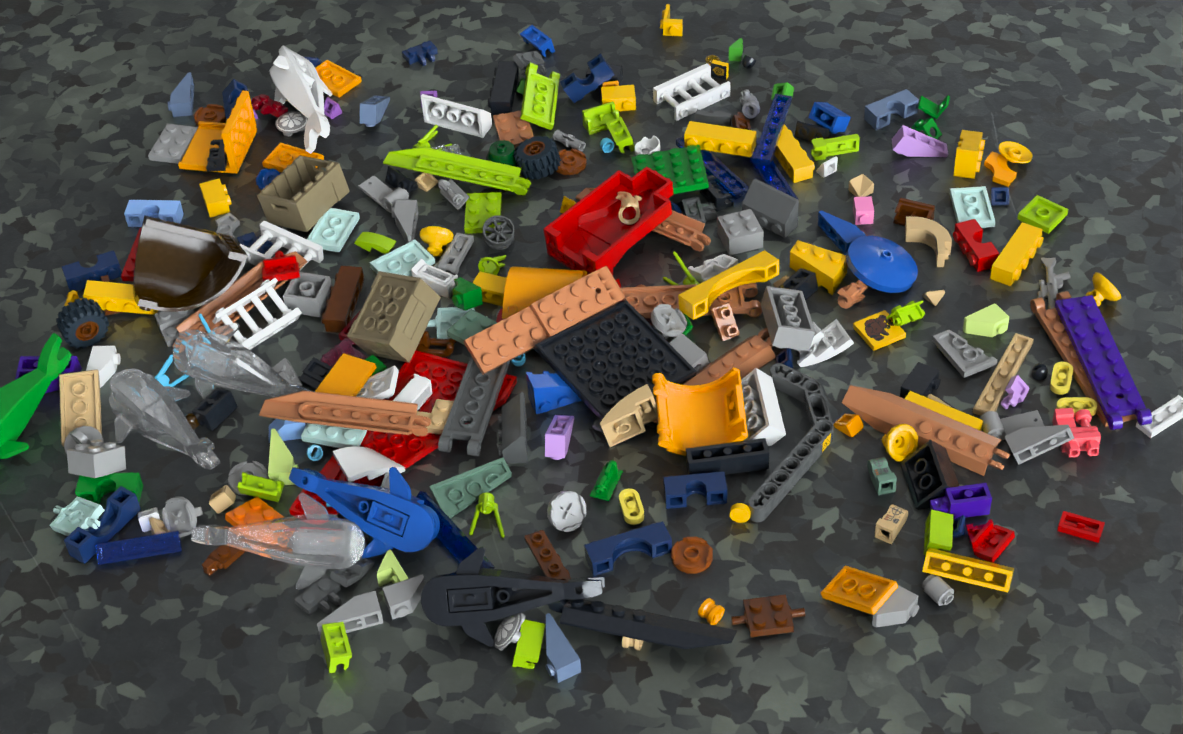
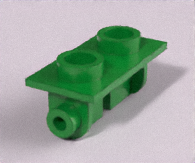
M610 460L603 467L590 497L610 501L623 473L622 470L617 469V463L614 460Z

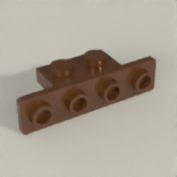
M544 530L525 535V541L545 577L560 580L571 579L568 570L565 569L559 554L556 553Z

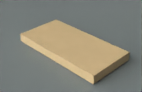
M98 369L60 374L61 442L63 447L68 434L78 427L91 426L102 435Z

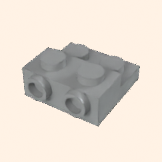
M193 309L177 312L159 310L154 314L157 326L168 347L173 346L174 342L181 336L175 327L195 313Z

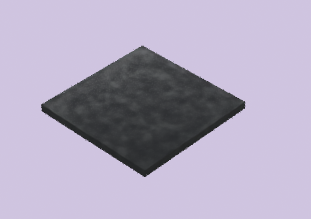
M626 299L534 345V350L601 421L620 400L636 389L648 384L653 394V387L655 386L652 382L653 374L662 373L667 381L681 384L696 376L697 372Z

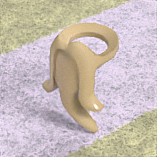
M618 192L616 199L621 200V207L618 213L620 221L627 225L636 223L640 218L638 201L641 200V197L638 195L633 197L628 192ZM632 206L636 211V216L631 220L623 218V210L626 207Z

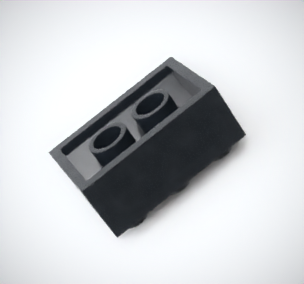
M931 439L900 462L915 507L918 510L930 508L931 500L944 497L945 488L959 486L946 448Z

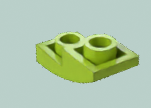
M362 232L354 244L368 252L374 248L383 254L391 252L397 241L377 233Z

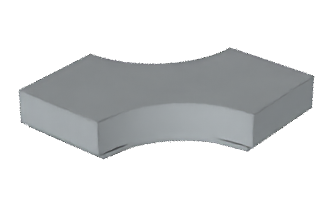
M230 212L215 220L218 226L217 233L233 237L235 229L240 226V221Z

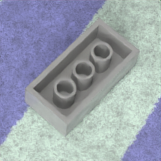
M766 286L761 308L772 346L791 348L797 351H809L815 335V329L803 292Z

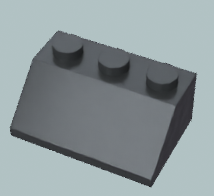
M754 179L742 202V211L751 209L761 227L784 238L798 227L799 200Z
M520 392L502 406V415H498L499 427H502L501 430H498L499 441H502V444H498L499 456H503L507 464L527 463V415L524 392Z

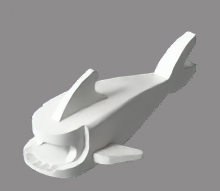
M282 45L279 49V56L275 59L273 66L269 70L271 79L276 86L274 101L281 102L282 104L288 101L308 118L304 133L305 150L311 154L316 149L318 136L321 135L327 138L330 133V124L324 115L323 92L330 97L333 93L319 78L314 65L309 60Z

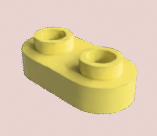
M1057 362L1054 365L1050 382V390L1053 393L1064 395L1069 392L1073 375V366L1071 364Z
M1065 397L1058 400L1056 409L1073 408L1074 415L1079 410L1087 409L1090 411L1091 416H1094L1097 410V402L1088 397Z
M634 489L622 490L619 494V504L624 520L631 525L640 524L644 520V509L639 493Z

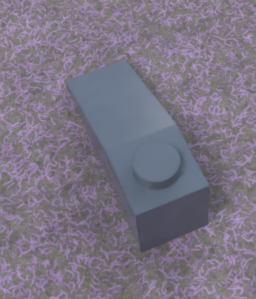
M191 72L187 73L170 95L168 110L172 111L173 117L193 115L194 81Z
M374 95L360 103V123L365 124L367 127H374L381 122L390 97Z
M548 613L546 614L547 664L545 667L550 677L554 676L559 683L580 673L581 663L580 658L551 614Z

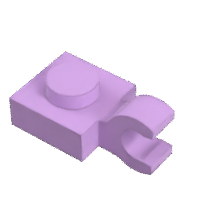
M1019 375L1013 376L1005 389L1008 396L1001 401V405L1005 410L1008 409L1010 404L1015 407L1017 403L1023 402L1030 389Z

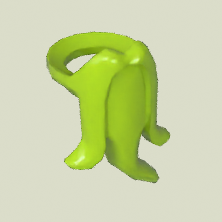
M506 255L494 258H480L478 263L479 272L497 275L500 268L505 266L504 263L498 262L504 260Z

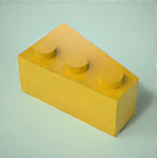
M962 130L960 141L958 142L959 147L956 149L954 176L975 179L976 172L980 171L981 162L979 161H982L983 151L981 150H984L985 140L982 139L983 132Z
M797 240L790 251L789 267L796 272L800 268L814 272L817 285L819 287L822 285L828 289V293L833 295L847 274L848 264L846 255Z

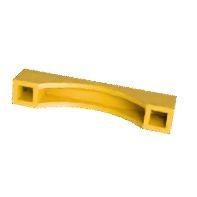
M765 250L679 294V310L692 320L697 319L708 313L713 301L727 290L744 284L766 282L778 276L779 259Z

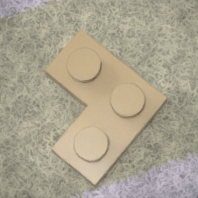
M436 399L431 413L417 411V415L428 417L431 420V424L426 427L428 428V433L442 435L454 401Z

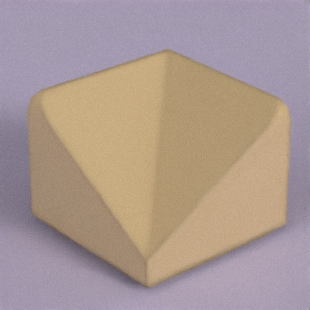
M861 174L849 181L848 190L856 197H866L873 193L874 183L864 174Z
M224 485L211 495L209 505L219 514L234 503L236 495L228 485Z

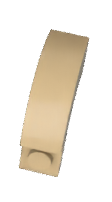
M906 217L905 242H920L929 245L936 254V267H944V262L948 260V255L951 253L952 239L949 232L933 220L923 217Z

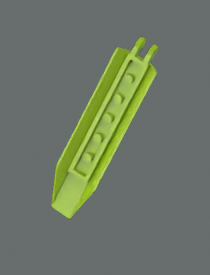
M427 147L391 151L383 161V164L505 191H514L517 195L523 196L526 195L527 188L531 185L530 180L520 177V167Z

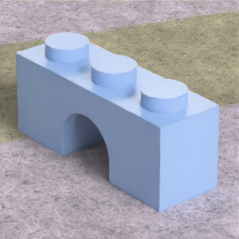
M129 200L124 213L128 227H142L144 215L180 224L184 214L181 202L177 200Z

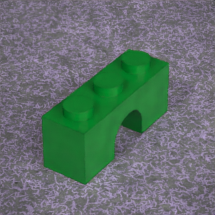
M132 472L112 473L98 478L79 475L75 493L78 497L100 504L101 498L105 494L115 492L122 486L135 493L138 502H140L143 483L140 474Z

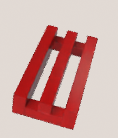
M1063 511L1057 531L1099 543L1105 522Z

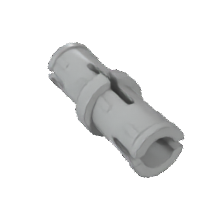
M556 130L553 134V139L563 143L565 147H572L580 151L585 149L586 143L576 139L572 134H566L560 130Z

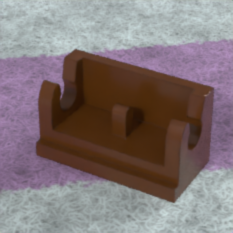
M900 198L895 209L896 215L893 223L905 226L906 217H923L933 220L935 205Z

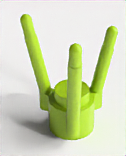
M438 125L430 129L413 148H431L428 141L438 133L437 130L435 131ZM450 143L436 148V150L447 149L451 147L452 144Z
M674 251L673 255L687 275L683 280V285L700 284L690 274L681 258ZM663 277V280L669 284L679 285L667 277Z
M486 492L479 495L469 535H473L480 512L489 514L494 511L501 538L505 537L498 512V504L494 503L495 498L493 494Z

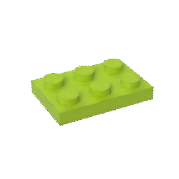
M501 192L467 193L469 199L466 201L465 234L483 233L485 221L490 217L501 215Z

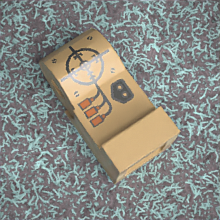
M892 504L883 518L877 521L875 538L892 545L907 520L908 511ZM882 531L889 532V536L882 534Z

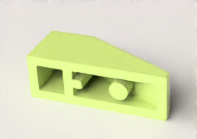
M271 429L268 466L269 479L282 481L284 486L295 485L289 480L292 467L299 468V466L294 463L292 454L276 429Z

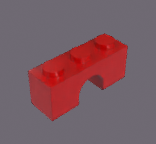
M976 219L956 223L953 239L961 247L962 253L969 259L970 265L974 266L977 272L991 269L999 256V252L992 242L981 243L983 229Z

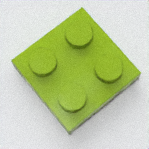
M1037 195L1018 213L1017 219L1043 229L1042 231L1049 234L1068 215L1069 209Z

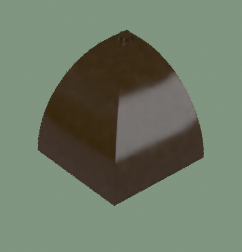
M144 215L134 268L133 294L135 302L140 309L145 311L154 309L177 312L206 305L221 296L236 281L248 255L233 236Z

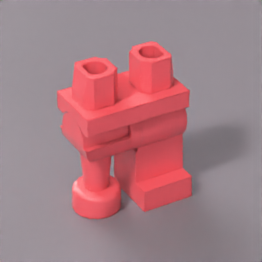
M1073 408L1054 410L1053 426L1069 425L1075 438L1061 445L1062 453L1067 452L1070 458L1079 456L1080 451H1087L1089 456H1097L1099 453L1101 434L1098 432L1097 426H1091L1092 416L1089 410H1079L1075 415ZM1075 420L1081 427H1076Z

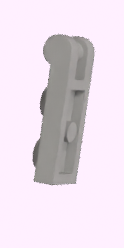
M456 233L439 263V269L445 272L450 271L451 274H458L459 267L474 242V236Z

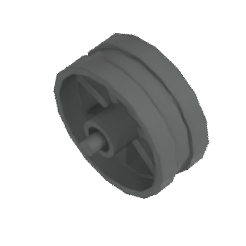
M497 215L485 221L483 225V240L487 246L495 250H503L513 243L515 229L510 219ZM506 225H507L511 230H503V229H504V228L506 227ZM485 231L492 232V234L486 236ZM504 234H512V235H511V237L508 239Z

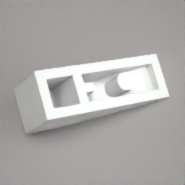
M115 346L92 347L86 371L98 369L100 388L116 372L117 365L121 362L120 353H117Z

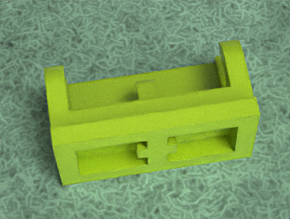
M614 102L583 110V126L589 135L607 130L606 123L619 118V111L615 110Z
M622 117L607 122L606 126L616 145H618L620 152L625 153L623 149L625 146H629L631 152L635 151L632 136Z
M242 472V481L238 482L237 488L241 494L279 502L284 482Z
M936 510L930 511L925 521L923 555H926L929 548L951 550L953 514Z
M524 620L521 624V636L517 641L512 667L518 666L534 669V663H538L546 624Z
M344 622L322 624L321 643L329 673H335L338 664H343L344 670L349 667L352 653Z

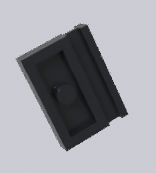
M313 357L302 371L303 374L298 376L301 383L316 390L333 367Z

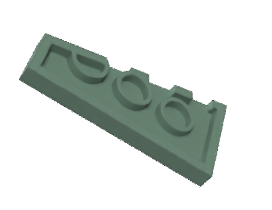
M502 457L431 485L429 488L447 522L476 502L480 494L489 493L511 478L512 472Z

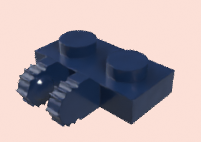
M430 40L402 51V57L409 64L419 62L422 66L427 63L425 58L430 62H434V55L438 54L437 47Z

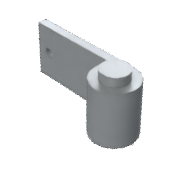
M375 176L358 185L359 189L390 213H392V207H395L396 200H409V194L405 189L398 187L393 191Z
M1038 410L1002 419L999 418L997 412L988 411L979 418L983 420V432L999 438L1001 441L1006 440L1004 436L1021 428L1044 426Z

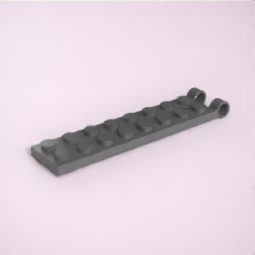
M472 356L470 357L439 439V451L450 452L452 440L460 439L469 441L467 446L468 455L479 456L481 443L510 361L482 375Z

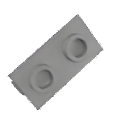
M451 178L449 181L439 180L438 187L441 189L440 193L457 210H460L469 199V196Z

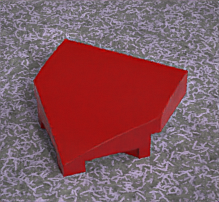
M277 251L275 257L263 260V282L268 279L271 281L274 278L278 281L300 278L299 263L296 261L295 255L286 256L282 251Z
M992 519L986 524L973 526V524L966 525L974 555L991 563H994L1015 538L1014 531L993 525Z

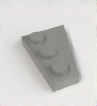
M951 330L933 336V343L963 378L997 365L998 359L993 356H986L983 354L982 349L978 347L975 349L967 344V340Z

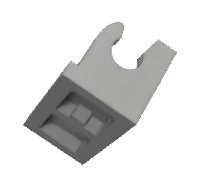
M681 333L669 343L697 372L709 364L707 354L684 334Z

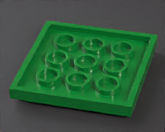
M689 145L684 148H673L667 151H656L650 155L639 154L632 157L635 175L647 166L673 182L674 194L709 188L700 145Z

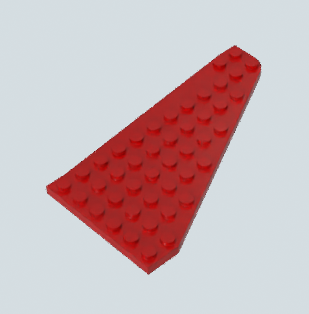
M415 350L410 363L405 362L398 373L394 395L389 399L383 400L393 401L409 381L414 378L415 373L431 380L432 395L418 410L419 412L431 413L436 399L455 400L468 364ZM505 375L493 411L507 401L517 383L516 376ZM367 430L360 447L373 449L407 469L437 449L441 435L427 433L426 436H416L413 433L403 435ZM333 455L319 473L327 479L348 482ZM384 475L372 480H368L367 476L353 481V483L380 487ZM304 489L289 509L290 515L324 523L339 514L333 507H327L326 502L317 494Z

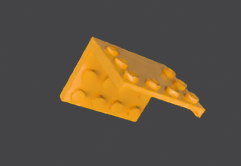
M242 91L240 96L237 97L236 104L232 108L231 115L226 120V123L199 121V127L182 161L178 163L179 169L207 171L209 150L211 148H219L216 144L211 145V141L223 140L224 152L228 158L226 171L211 172L238 174L257 133L249 91Z

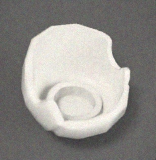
M654 135L651 139L643 137L634 146L635 155H650L660 151V140Z

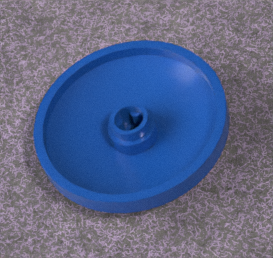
M878 236L859 237L852 241L846 252V261L852 273L864 284L876 290L888 293L904 292L912 287L917 278L918 269L912 256L900 245L886 238Z

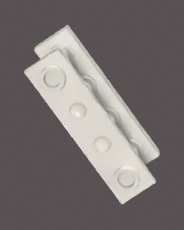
M707 63L653 88V101L656 104L667 101L674 107V119L676 121L695 113L697 109L701 110L730 96V82L718 84L711 78V66ZM707 82L713 88L706 91L700 84ZM693 88L699 95L692 97L686 91ZM679 94L686 101L679 104L672 97Z
M266 221L260 224L261 236L250 248L240 244L248 255L246 262L255 266L265 259H271L281 247L289 249L286 254L296 251L304 256L303 258L308 262L314 260L320 263L324 259L323 247ZM267 240L274 243L265 254L257 252Z
M276 278L271 281L269 279L264 281L260 288L230 307L226 309L223 307L215 313L212 322L216 324L222 320L238 341V346L235 350L238 357L298 320L302 314L298 307L294 310L288 309L273 289L278 281ZM267 292L283 313V317L278 320L273 318L258 298L259 296ZM252 301L268 322V326L264 329L259 328L243 306ZM235 311L240 314L252 330L253 336L249 339L242 336L228 317Z

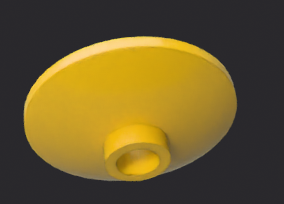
M1005 141L1000 143L998 147L999 152L1012 163H1028L1032 160L1033 156L1030 150L1019 143Z

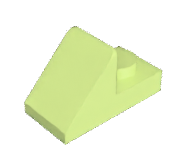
M391 550L386 552L377 571L379 586H383L391 581L395 584L409 579Z

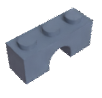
M905 89L865 106L864 120L875 130L890 125L891 114H898L906 118L918 113L919 99L909 90Z

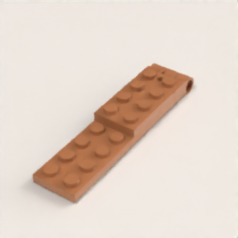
M605 266L465 339L464 344L482 375L533 349L535 344L625 300L626 297L608 267Z

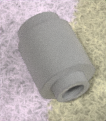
M931 574L923 581L922 587L924 592L939 606L948 605L953 600L954 589L939 576Z

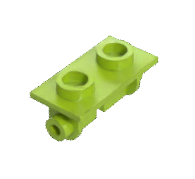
M923 300L916 303L911 301L904 307H901V305L894 307L891 310L892 313L886 319L892 318L893 324L897 326L922 319L925 312L919 305L923 303Z

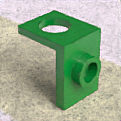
M947 95L939 105L921 96L918 109L937 119L948 107L950 96Z
M933 118L919 119L911 127V129L916 131L923 130L927 136L938 139L942 135ZM931 127L935 130L934 137L930 134Z

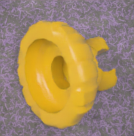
M428 226L422 228L420 238L424 243L428 244L427 251L434 257H438L443 254L442 246L447 245L453 240V233L443 227Z
M1100 273L1093 275L1094 289L1091 292L1088 291L1086 296L1093 295L1097 306H1100L1101 301L1104 299L1110 301L1121 299L1120 292L1106 277Z
M898 424L892 427L887 435L885 434L881 439L890 457L899 462L915 452L918 446L917 432L912 426L907 424Z

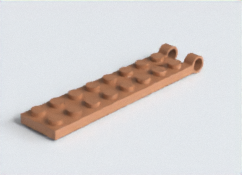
M749 283L727 290L713 301L708 313L702 316L712 315L710 309L725 303L730 304L733 314H748L750 317L760 316L762 308L759 301H744V296L752 298L758 294L757 284ZM698 284L626 287L620 289L625 295L626 300L644 318H651L652 311L659 304H669L674 310L676 308L679 309L678 295Z
M1068 291L1057 293L1056 300L1071 298ZM1041 297L1032 299L1030 301L1032 312L1036 315L1064 362L1073 366V377L1085 396L1097 402L1096 414L1104 427L1108 426V422L1065 327L1061 323L1062 321L1056 308L1046 310L1045 302ZM1135 414L1122 416L1123 422L1137 419Z

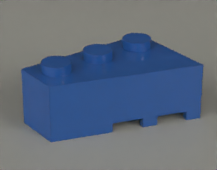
M543 371L542 374H532V372H526L528 397L536 414L582 401L557 373L550 374L549 371Z

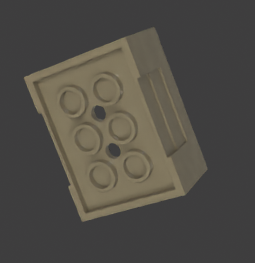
M299 155L291 165H288L280 175L263 188L257 197L269 223L308 232L350 190L339 163ZM315 166L323 167L326 171L316 169Z
M379 271L371 286L372 289L357 319L354 320L347 337L369 355L410 363L441 297L421 278Z

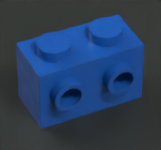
M814 102L809 118L815 121L816 124L830 129L829 132L834 134L845 132L851 118L827 102Z

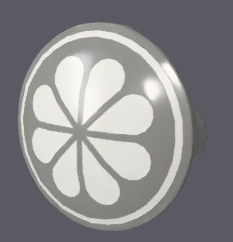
M288 112L278 117L275 125L279 131L283 132L284 136H291L293 133L305 131L308 118L301 112Z
M518 613L503 619L494 637V646L502 651L511 642L516 643L521 636L519 629L525 620V614Z

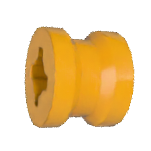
M708 598L699 607L698 616L706 618L710 625H716L723 617L725 609L721 605H716L713 599Z

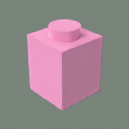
M872 196L854 197L853 215L855 225L873 224L874 207Z

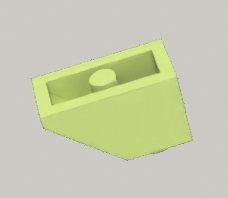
M994 303L964 317L963 332L994 337L1008 329L1009 316Z

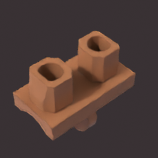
M858 280L856 283L853 282L848 286L840 288L837 292L839 294L838 304L842 308H850L853 304L865 298L862 293L868 287Z
M729 303L710 309L721 341L740 335Z

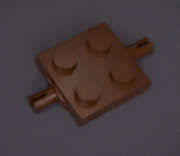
M786 594L744 599V615L731 616L732 626L745 624L749 629L750 637L794 632L793 618L805 617L804 607L791 609L788 605Z

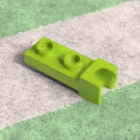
M858 134L829 139H823V137L812 139L811 143L814 149L811 150V155L817 161L826 159L828 156L859 151L860 137Z

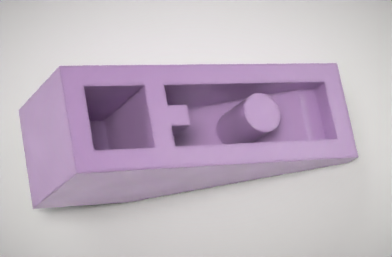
M904 125L892 138L893 151L907 157L948 156L946 143Z
M554 416L545 434V457H550L554 460L565 458L569 448L574 416Z

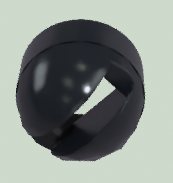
M747 55L743 57L742 65L750 69L755 65L756 60Z
M1042 363L1036 364L1032 369V377L1036 380H1045L1047 378L1048 369L1046 365Z

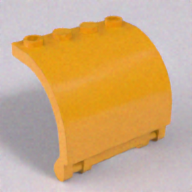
M512 266L509 269L505 284L502 319L520 312L532 303L587 275V272L582 270Z
M733 367L721 378L713 382L693 386L667 381L662 373L652 375V382L655 384L653 394L656 396L659 423L657 425V433L659 434L658 445L666 448V451L686 456L687 448L739 442L748 437L739 369Z

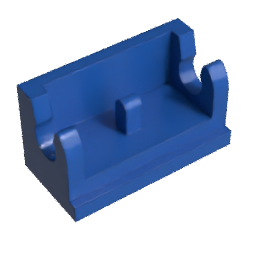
M533 25L520 33L526 44L531 43L539 49L542 56L546 57L545 51L547 49L551 54L555 52L551 38Z

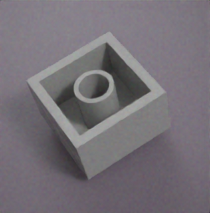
M751 209L717 217V234L729 256L763 248L764 231Z
M300 272V278L292 279L283 295L285 305L291 310L298 307L302 315L321 317L326 308V302L331 297L330 276Z
M103 440L90 441L91 444H77L75 448L67 450L68 473L98 478L126 470L125 446L116 445V442L103 443Z

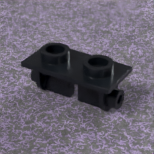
M797 121L794 137L811 142L812 139L823 137V139L831 138V132L827 128Z
M388 166L385 182L396 189L398 187L405 189L408 194L412 190H417L418 185L416 181L407 178L398 169Z

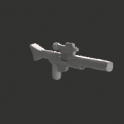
M1042 257L1041 262L1046 269L1047 285H1045L1044 280H1039L1040 291H1038V298L1041 297L1044 300L1048 297V309L1055 308L1058 289L1063 286V280L1070 279V274L1068 271L1056 275L1053 273L1056 258Z

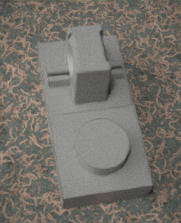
M286 358L270 369L285 395L292 394L302 386L292 365Z

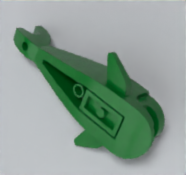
M55 333L51 335L44 345L38 360L37 369L0 388V459H7L29 449L28 443L17 442L16 440L28 424L51 382L65 370L71 359L72 354L64 347L60 348L62 339Z

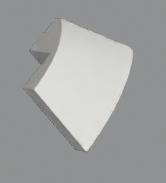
M722 254L714 259L704 261V265L695 268L690 266L688 271L697 281L702 283L739 263L738 259Z
M837 319L823 330L813 322L815 335L810 350L798 351L800 358L797 364L800 367L820 363L846 350L854 342Z
M352 446L333 451L334 458L348 482H353L367 476L368 480H372L385 473H389L391 467L397 468L400 473L405 472L404 466L367 447Z

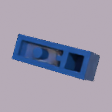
M822 210L818 212V226L844 255H846L852 241L866 236L856 225Z

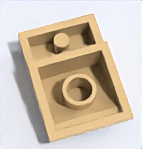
M648 384L636 389L620 400L600 422L609 447L645 432L644 425L658 419L657 405Z

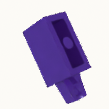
M987 483L945 488V496L931 500L930 508L931 510L953 514V519L962 515L965 518L989 515L992 497Z

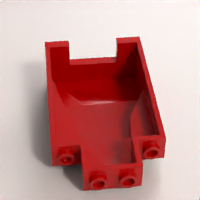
M647 166L633 177L618 170L543 229L547 254L571 270L586 271L588 275L607 266L611 274L614 275L613 268L625 252L672 215L669 198L674 195L673 182ZM620 191L628 192L633 197L636 195L641 197V200L638 201L640 218L634 224L627 225L619 219L618 213L621 207V200L616 199V196ZM626 207L622 212L623 218L627 220L633 219L636 216L634 207Z

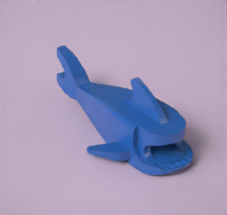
M292 467L289 480L304 490L317 494L352 524L374 538L362 551V558L383 555L388 550L392 551L393 548L404 552L421 551L439 533L440 521L438 515L431 507L424 505V500L411 495L410 486L395 467L389 469L390 489L327 479L321 473L309 468H304L303 470Z

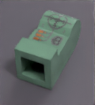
M881 457L868 460V472L877 494L883 495L896 492L897 477L894 472H891L886 458ZM882 484H889V487L881 488Z

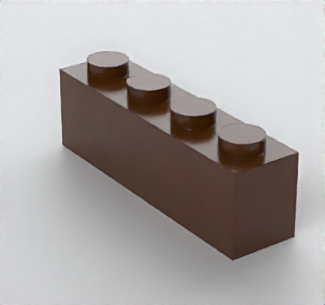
M341 266L339 273H336L335 285L331 287V297L326 302V312L322 314V324L325 325L326 332L340 333L352 320L365 280L362 267Z

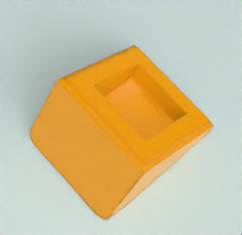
M846 413L833 424L836 429L849 437H854L864 427L859 415Z

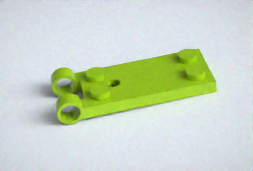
M529 62L525 71L526 81L520 119L552 130L555 120L560 74L552 71L549 78L537 74L538 65Z

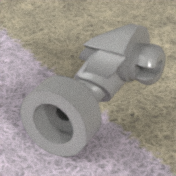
M748 89L741 91L739 100L743 105V114L747 118L756 117L760 113L757 98Z

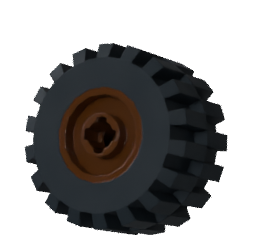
M534 136L526 139L514 151L517 165L521 168V175L525 178H545L553 174L561 164L556 143L552 138H548V136Z
M75 299V302H69L67 306L62 308V311L58 313V318H56L57 328L66 343L77 349L80 347L84 349L87 346H93L96 342L99 343L100 339L106 336L105 333L109 329L107 327L109 322L99 304L92 299Z

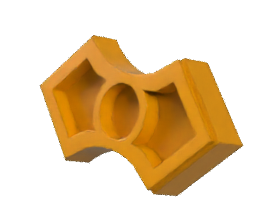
M992 151L985 160L984 166L992 171L994 175L993 182L1009 187L1016 178L1017 172L1008 167L1007 158Z

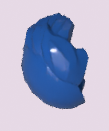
M262 169L256 177L259 189L262 190L269 185L280 173L276 169Z

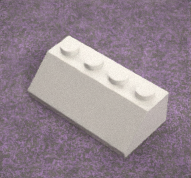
M424 94L421 95L425 123L484 138L492 127L490 112Z
M755 368L741 379L748 437L743 441L766 438L767 445L772 446L784 437L786 432L773 379L771 376Z

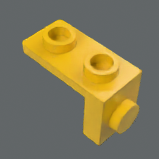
M666 4V9L662 11L660 29H663V35L682 36L683 19H670V4Z

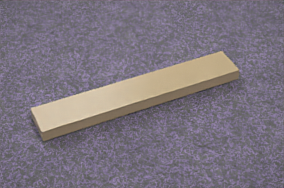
M1015 333L973 408L974 414L981 416L988 411L996 412L1007 392L1005 389L1010 379L1017 374L1034 339Z

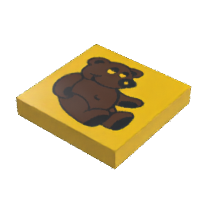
M886 310L853 323L854 330L873 351L906 338V332L900 326L894 325L892 318L886 319L889 315Z

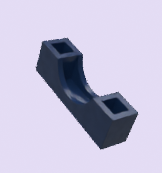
M120 486L107 499L106 509L99 520L100 527L98 529L92 527L82 529L77 527L64 539L69 555L83 564L94 556L141 510L136 494Z
M663 521L652 523L642 528L632 529L622 534L612 535L608 538L585 544V558L593 576L613 571L616 559L626 552L640 551L652 558L669 554L672 549V539Z

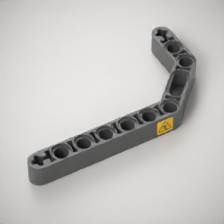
M776 363L770 368V376L773 379L774 387L804 403L811 429L749 499L750 520L753 522H762L770 515L833 441V422L820 382L781 363ZM813 408H820L823 417L815 416Z

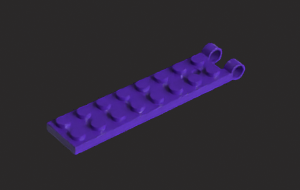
M1093 295L1056 300L1055 308L1104 413L1110 430L1122 429V416L1133 414L1136 415L1140 426L1151 424V411L1145 407Z

